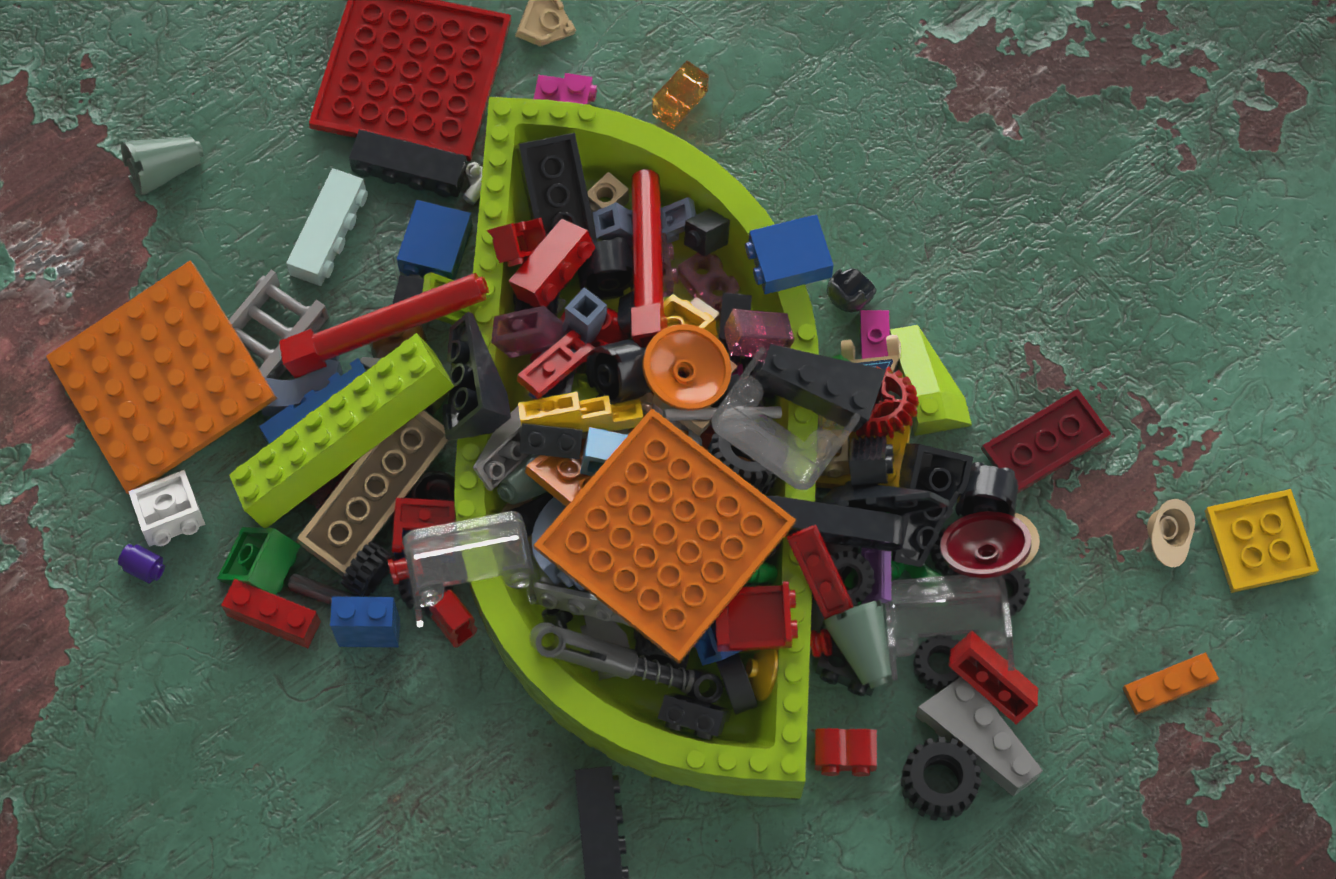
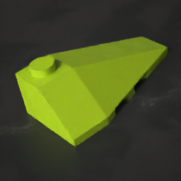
M913 325L890 329V335H897L901 343V357L897 364L898 370L901 371L903 377H909L912 385L917 390L916 396L919 400L917 417L912 419L914 436L971 426L972 423L964 395L920 327Z

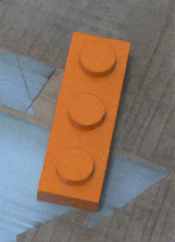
M1205 652L1126 684L1122 689L1135 715H1138L1217 683L1219 677Z

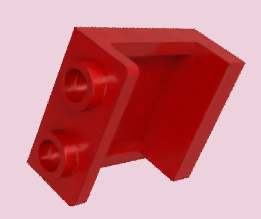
M782 581L780 586L742 587L716 618L717 652L792 648V639H798L797 620H791L790 609L796 608L795 590H789V581Z

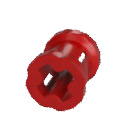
M412 552L411 556L399 560H387L394 585L399 584L400 580L414 576L418 578L423 577L416 552Z

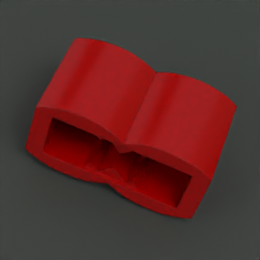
M442 590L432 597L429 606L432 620L453 647L458 648L476 634L475 618L453 590Z
M815 729V770L821 771V775L837 776L840 774V771H850L853 776L865 777L869 776L870 772L876 771L877 730Z

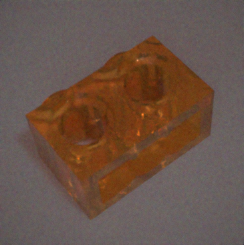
M687 60L652 98V115L674 130L708 93L709 75Z

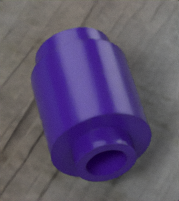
M131 544L126 545L118 558V565L122 567L124 572L148 584L154 580H159L165 570L163 557L138 544L134 546Z

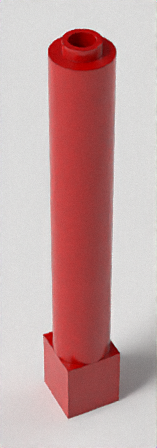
M642 169L635 172L631 179L634 307L631 308V326L634 342L640 347L647 348L652 338L668 327V322L664 313L660 177L655 171Z
M473 273L323 331L314 333L312 329L282 339L279 341L283 365L294 378L327 367L326 360L485 301L486 294L489 293L487 282L483 276L478 277L476 273Z

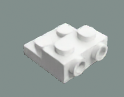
M185 470L128 491L142 533L149 547L152 545L164 546L170 542L171 538L180 534L192 535L199 530V527L205 525Z

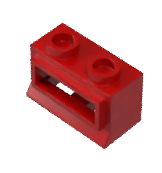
M542 217L487 230L493 237L492 242L496 258L499 260V263L507 262L508 267L523 264L546 237Z

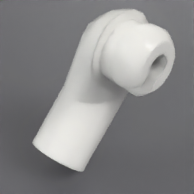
M476 162L468 164L465 170L471 186L463 195V198L471 205L476 203L481 192L483 167Z

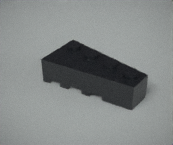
M770 344L759 356L750 383L856 432L870 418L886 370Z

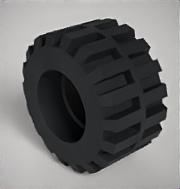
M734 419L733 423L729 420L724 422L723 426H719L713 434L707 451L762 494H767L775 484L785 459L783 457L785 449L781 446V439L774 436L775 432L771 428L766 429L764 427L765 424L761 422L759 424L754 423L752 419H746V421ZM737 456H741V457L747 458V459L750 460L751 462L742 460V459H740V458L737 457Z
M938 737L937 741L933 742L932 738L927 739L923 745L918 744L906 760L901 777V786L904 788L902 794L904 799H909L908 805L911 809L916 807L919 810L918 814L922 817L928 814L930 815V820L937 821L938 817H942L943 821L950 820L951 816L958 817L971 806L981 785V778H979L981 774L980 765L976 766L977 758L975 754L969 755L967 753L969 748L965 744L962 748L956 745L958 740L952 738L950 742H945V737ZM931 765H944L950 768L957 777V789L947 794L931 790L924 781V770Z

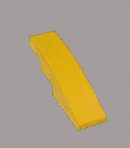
M572 392L518 403L521 426L522 423L582 429L583 432H588L589 427L615 431L635 428L644 418L640 399L611 405L609 395L579 401L578 393Z

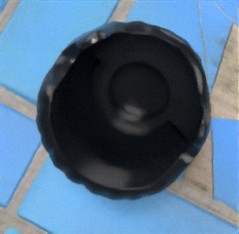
M854 268L843 272L841 269L837 270L827 285V295L831 302L838 309L845 312L860 311L870 303L877 291L873 283Z
M442 471L427 472L412 487L411 499L454 501L455 479L450 474Z

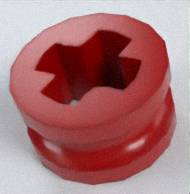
M826 628L822 629L820 633L816 630H812L810 633V647L814 657H820L822 653L826 656L832 654V639Z

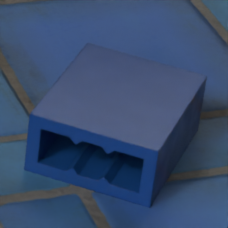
M416 200L397 256L399 271L406 276L415 274L421 277L432 272L455 280L473 226L471 213Z
M817 214L749 231V242L745 243V249L748 259L754 260L756 268H753L754 279L757 285H762L764 294L832 278L834 265Z
M332 597L330 627L339 647H399L400 616L393 597Z

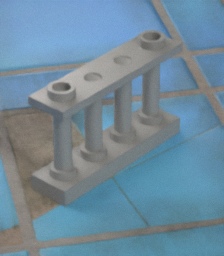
M272 269L266 276H262L257 281L253 292L232 315L229 321L245 347L264 359V363L259 368L265 378L278 379L287 369L282 362L280 344L276 349H268L242 331L245 325L253 318L282 339L309 329L317 333L329 318L326 306L318 300H315L311 306L305 307L277 288L280 283L276 272ZM269 297H272L300 316V320L293 328H287L260 310Z

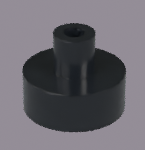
M545 609L541 613L543 622L567 630L566 623L573 619L571 612L559 609Z

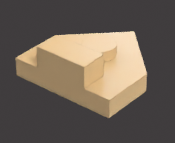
M529 0L515 36L541 47L574 35L576 29L572 21L568 19L561 0Z

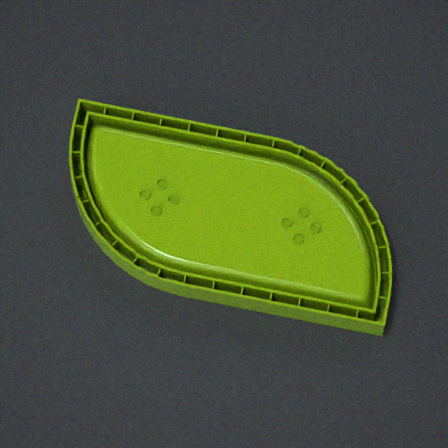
M489 97L473 273H476L478 277L483 276L485 278L489 293L486 294L485 301L470 306L469 312L473 313L507 391L510 413L518 407V403L532 400L528 396L529 391L517 382V376L531 364L530 357L544 338L520 340L515 331L511 330L509 316L514 313L515 304L513 301L514 291L509 283V279L522 264L508 267L507 262L499 263L492 242L493 237L487 230L511 223L531 220L516 145L575 133L587 191L609 172L629 189V202L624 207L632 210V175L642 169H649L655 171L660 177L661 208L689 197L694 200L696 215L711 209L730 220L728 245L706 256L684 245L685 232L679 234V240L662 245L664 301L672 294L681 300L689 302L697 297L720 314L723 293L752 295L747 346L773 344L819 355L813 308L806 285L764 294L762 285H757L755 282L753 268H756L754 260H749L747 257L745 243L749 242V231L775 225L750 192L715 160L685 140L653 124L620 112L595 107L590 104L543 99ZM602 197L599 200L602 202H608L611 199L608 197ZM578 271L575 272L568 286L560 291L558 313H556L557 317L555 318L556 322L564 313L565 307L581 291ZM630 287L623 291L624 295L631 292ZM620 297L601 300L607 304V308L618 312ZM720 318L716 321L717 334L719 332ZM740 356V364H742L741 359L745 358L744 356ZM583 362L576 368L577 373L585 372L586 362ZM678 371V375L685 378V373ZM774 395L772 398L763 397L766 401L764 406H780L782 416L781 418L757 419L754 423L759 424L761 422L765 424L764 427L766 429L771 428L775 432L774 436L781 439V446L785 449L783 456L785 459L775 484L765 496H780L815 502L818 414L778 395ZM493 433L458 439L455 463L454 505L459 545L472 597L488 636L493 641L507 668L523 685L529 696L538 705L540 704L559 725L575 734L586 745L606 754L607 757L619 764L644 772L645 775L670 781L672 784L680 786L685 785L697 788L700 791L741 796L801 799L806 776L812 592L787 541V536L780 542V548L767 562H764L772 564L777 568V579L772 583L767 582L753 587L780 586L782 581H789V590H795L796 608L790 609L791 620H797L798 639H792V648L777 649L778 671L769 697L764 701L756 699L758 707L737 715L732 708L716 662L702 666L696 647H692L686 670L705 669L718 676L723 684V693L716 702L711 704L732 709L730 720L724 724L722 735L718 737L713 736L712 740L703 739L695 736V730L683 727L682 731L673 730L664 726L666 721L658 719L664 695L678 693L687 696L679 688L673 686L668 688L666 684L659 682L655 684V681L646 678L643 681L642 677L635 675L629 679L615 676L599 680L597 671L591 672L590 668L556 658L545 657L531 646L530 633L537 624L543 623L541 613L547 609L539 604L534 586L537 582L540 583L541 577H549L539 566L534 555L528 557L519 556L510 551L504 544L496 518L508 502H504L497 493L498 486L492 491L487 490L473 469ZM546 493V494L537 496V497H535V498H532V500H536V499H538V498H540V497H542V496H545V495H547V494H549V493ZM573 585L570 588L567 587V589L575 590ZM573 614V619L566 623L568 630L582 634L580 626L586 625L584 615L577 616ZM616 622L626 633L629 647L635 649L634 628L624 623ZM546 633L542 637V647H548L553 643V633ZM567 643L565 646L567 648L574 649L589 654L590 650L573 646ZM739 652L746 670L747 661L750 658L753 659L754 654ZM709 679L702 681L699 685L700 693H705L709 689Z

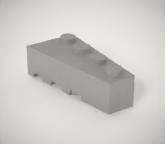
M962 677L918 707L915 717L933 728L937 735L945 737V740L949 742L952 738L958 740L956 745L961 748L965 744L969 748L967 753L969 755L975 754L977 758L975 764L980 765V768H982L986 775L1012 796H1015L1036 781L1043 770L993 705Z

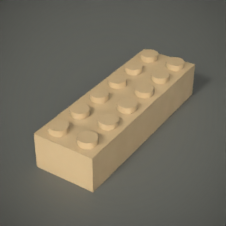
M423 410L359 458L298 536L296 543L343 577L347 573L345 572L346 568L351 565V560L356 558L358 551H362L364 545H368L369 542L373 541L393 515L396 498H406L415 483L448 443L449 440L445 437L444 425Z

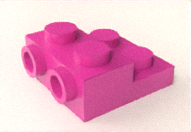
M565 73L564 78L538 75L534 99L590 104V101L595 102L597 85H593V80L590 76Z

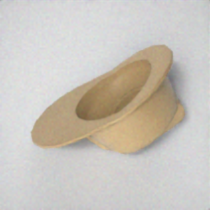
M1179 499L1168 500L1162 504L1159 510L1151 515L1147 524V532L1156 558L1163 565L1170 568L1178 567L1185 561L1195 529L1194 513L1185 501Z

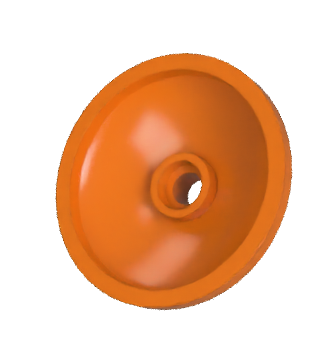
M688 324L667 327L652 338L645 350L643 357L645 380L655 396L671 407L680 410H700L709 407L722 397L730 383L732 369L727 350L716 336L701 327ZM678 371L684 372L687 378L680 377Z

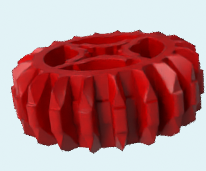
M889 366L886 368L870 418L855 432V435L861 437L865 434L868 438L871 435L873 437L888 435L893 440L896 431L904 434V426L912 427V418L917 417L919 400L916 396V387L912 385L908 376L903 377L900 370L893 373ZM889 391H892L899 395L902 398V400L895 399V396L890 395Z

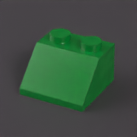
M242 527L217 580L231 586L233 580L237 579L277 595L283 588L284 579L289 568L296 561V554L301 545L275 528Z

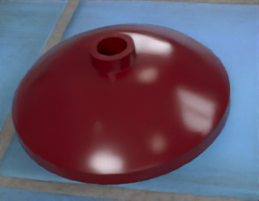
M994 511L977 512L958 519L946 529L940 544L943 560L952 570L959 574L979 579L995 578L1015 570L1027 559L1032 546L1030 532L1021 520L1012 515Z

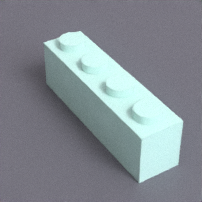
M332 168L286 262L291 276L322 286L325 277L329 278L334 268V258L336 254H341L345 245L344 237L347 231L352 230L356 223V212L359 206L363 207L367 200L368 191H366L362 178Z

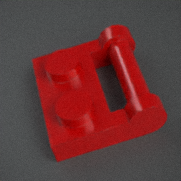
M396 498L392 552L401 553L402 550L443 552V555L453 556L454 501ZM403 530L445 532L444 540L403 538Z

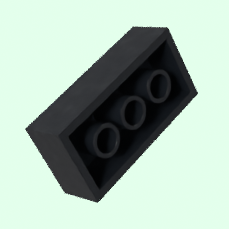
M575 133L516 145L531 220L542 217L547 236L561 219H564L588 230L591 239L597 241Z

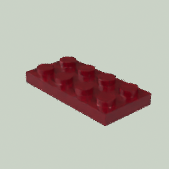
M1077 388L982 445L981 450L993 466L1014 470L1015 478L1018 481V493L1108 440L1111 433Z

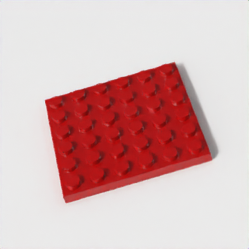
M347 0L309 120L310 129L354 138L357 137L360 129L464 155L467 161L471 162L512 21L511 15L441 0Z

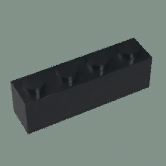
M360 129L349 156L351 169L359 176L381 178L390 184H405L418 191L423 189L433 191L442 197L453 196L458 198L467 174L465 171L467 158L464 155Z
M612 766L576 769L575 779L585 879H629L628 866L622 867L621 855L627 854L625 835L619 836L618 824H623L622 805H615L614 795L620 793L619 775H612Z

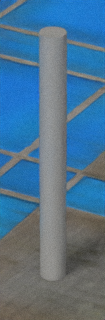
M780 406L663 410V417L668 421L781 418L782 416Z

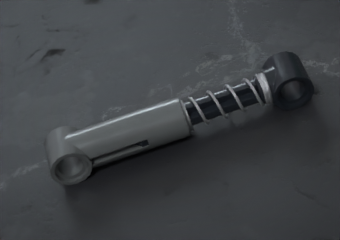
M543 622L537 624L530 633L531 646L545 657L556 658L624 679H629L633 675L642 677L643 681L646 678L655 681V684H658V682L666 684L668 688L671 686L679 688L687 696L694 697L705 704L716 702L723 693L722 681L718 676L705 669L685 670L683 667L677 669L673 668L670 663L660 664L657 659L653 661L646 660L644 655L638 657L637 651L557 627L550 623ZM546 633H553V643L548 647H542V637ZM567 643L573 646L590 650L589 654H587L584 652L567 648L565 646ZM709 679V689L705 693H700L699 685L702 681Z

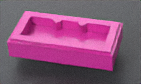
M860 310L861 359L888 356L886 337L890 335L889 310Z

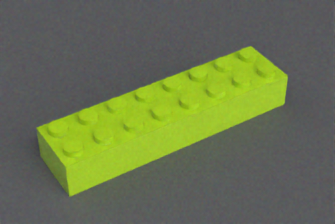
M416 333L387 356L381 358L362 375L356 377L338 393L332 395L329 400L317 409L308 413L305 418L286 430L268 446L262 448L244 464L238 466L229 476L244 511L263 528H268L454 388L436 353Z

